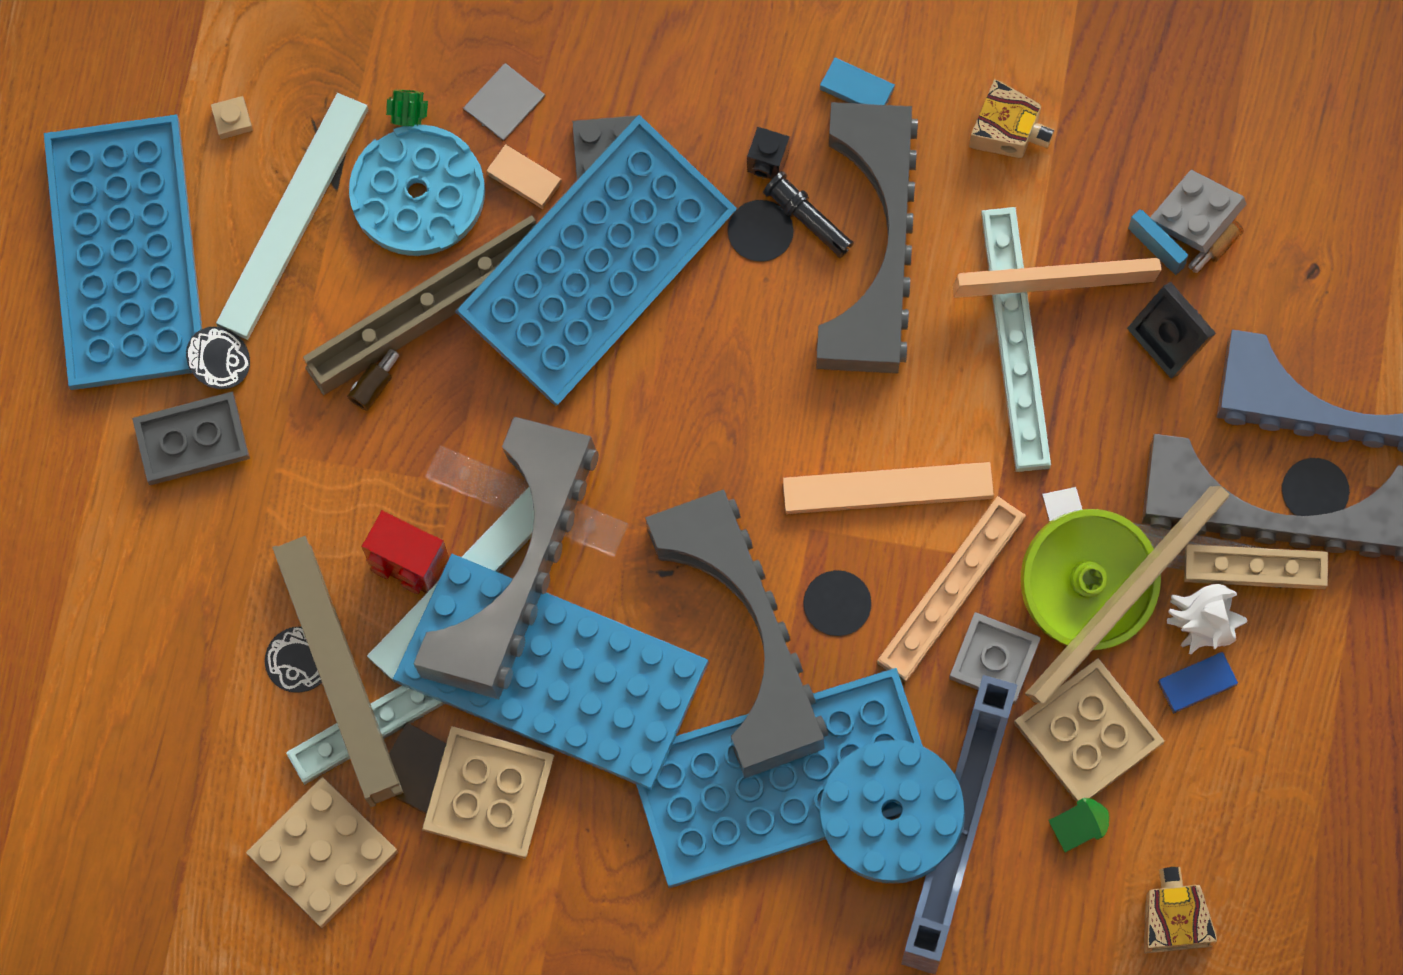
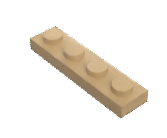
M1187 544L1185 547L1184 582L1326 589L1328 586V552Z

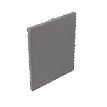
M505 63L463 109L482 123V126L487 127L504 141L545 97V94Z

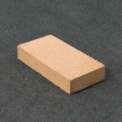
M506 144L487 169L488 176L541 209H544L562 183L561 178Z

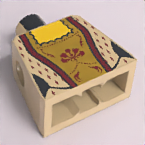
M994 79L971 133L969 147L1022 158L1029 142L1048 149L1055 130L1037 123L1042 107L1039 103Z
M1181 867L1160 869L1161 889L1149 890L1146 895L1144 953L1213 947L1217 942V936L1200 885L1183 886Z

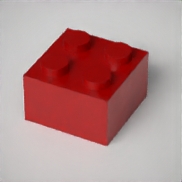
M381 510L361 546L366 561L371 566L370 570L384 579H389L392 576L402 581L400 585L414 594H419L420 591L428 593L438 582L449 560L444 540Z

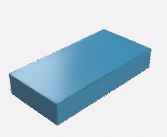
M835 57L820 84V90L848 103L887 105L895 90V84Z
M1139 209L1131 217L1128 229L1169 270L1177 275L1184 269L1188 254L1143 210Z

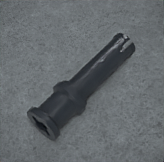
M784 171L778 173L767 184L763 194L766 197L771 196L784 208L785 215L795 216L838 258L843 257L849 251L847 247L851 248L854 241L850 240L808 201V193L804 190L799 191L787 179V174Z

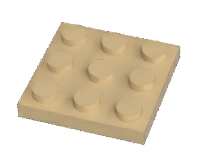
M1099 658L1061 685L1045 704L1037 703L1014 721L1015 726L1076 803L1082 798H1093L1165 742Z
M451 726L422 831L526 859L554 755Z
M322 777L246 854L302 910L323 928L398 853V850Z

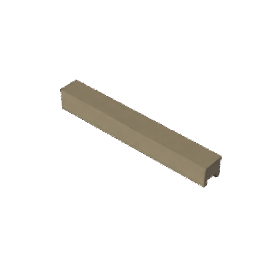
M529 216L303 356L306 364L305 369L323 396L366 370L371 363L375 364L382 360L390 349L398 350L456 314L455 311L536 225L533 216Z
M303 536L283 545L273 546L272 548L362 792L370 807H374L377 803L404 792L312 546L309 545L306 536Z

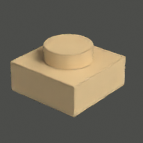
M243 96L211 104L220 139L253 131Z

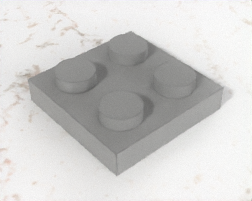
M1190 170L1150 218L1167 234L1206 253L1247 204L1244 196Z
M975 612L949 679L979 690L983 675L1017 684L1013 704H1015L1041 637Z

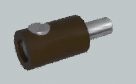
M390 349L379 365L371 363L361 378L352 386L350 393L347 395L348 399L361 409L368 411L392 379L388 371L398 359L399 354Z

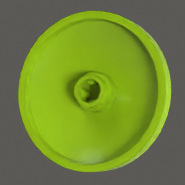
M1083 509L1058 516L1036 534L1023 559L1021 591L1031 618L1050 638L1068 646L1154 548L1139 527L1116 513L1099 509ZM1161 574L1093 650L1107 649L1119 645L1133 637L1146 624L1158 601Z

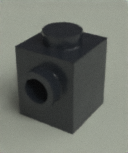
M757 127L747 155V172L761 178L773 179L778 173L783 171L789 154L790 136Z

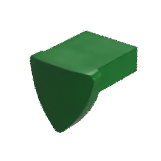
M1082 798L1077 801V806L1048 821L1064 852H1067L1093 838L1096 840L1103 838L1109 827V812L1099 802L1090 798Z

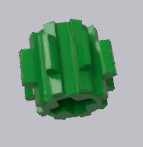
M393 90L392 97L387 99L386 115H391L390 123L411 127L421 125L422 119L427 117L428 101H423L424 93L415 90Z

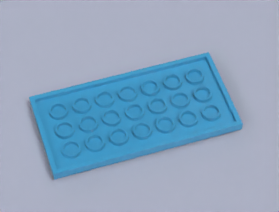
M178 115L44 133L69 388L76 390L192 373L187 363L186 349L191 337L202 329Z
M638 115L455 312L556 406L737 208L645 119Z
M451 554L393 677L394 682L652 791L709 664L708 659L559 597L545 593L541 594L538 600L536 620L532 626H528L525 633L523 653L520 657L515 658L512 666L513 676L511 683L507 689H503L500 699L421 678L414 666V661L426 632L441 630L469 619L491 604L513 580V578Z
M897 668L813 693L816 704L811 705L815 717L822 716L828 730V736L824 737L825 749L745 779L732 748L731 735L741 726L748 714L676 736L652 791L636 784L668 888L825 840L826 837L823 832L820 815L821 798L829 776L845 757L865 745L884 740H902L923 746ZM891 801V803L883 808L882 814L886 819H892L901 816L903 808L901 805Z

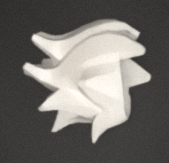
M1211 584L1188 597L1171 595L1172 600L1170 603L1182 611L1170 608L1168 612L1173 617L1167 619V624L1181 627L1182 631L1190 632L1181 643L1182 647L1190 645L1189 654H1192L1202 646H1213L1216 649L1218 646L1230 645L1236 641L1234 630L1247 623V618L1229 611L1232 597L1236 596L1237 592L1230 590L1225 585Z

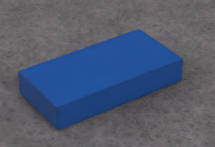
M1220 652L1159 679L1158 684L1174 714L1237 686L1238 681L1224 653Z

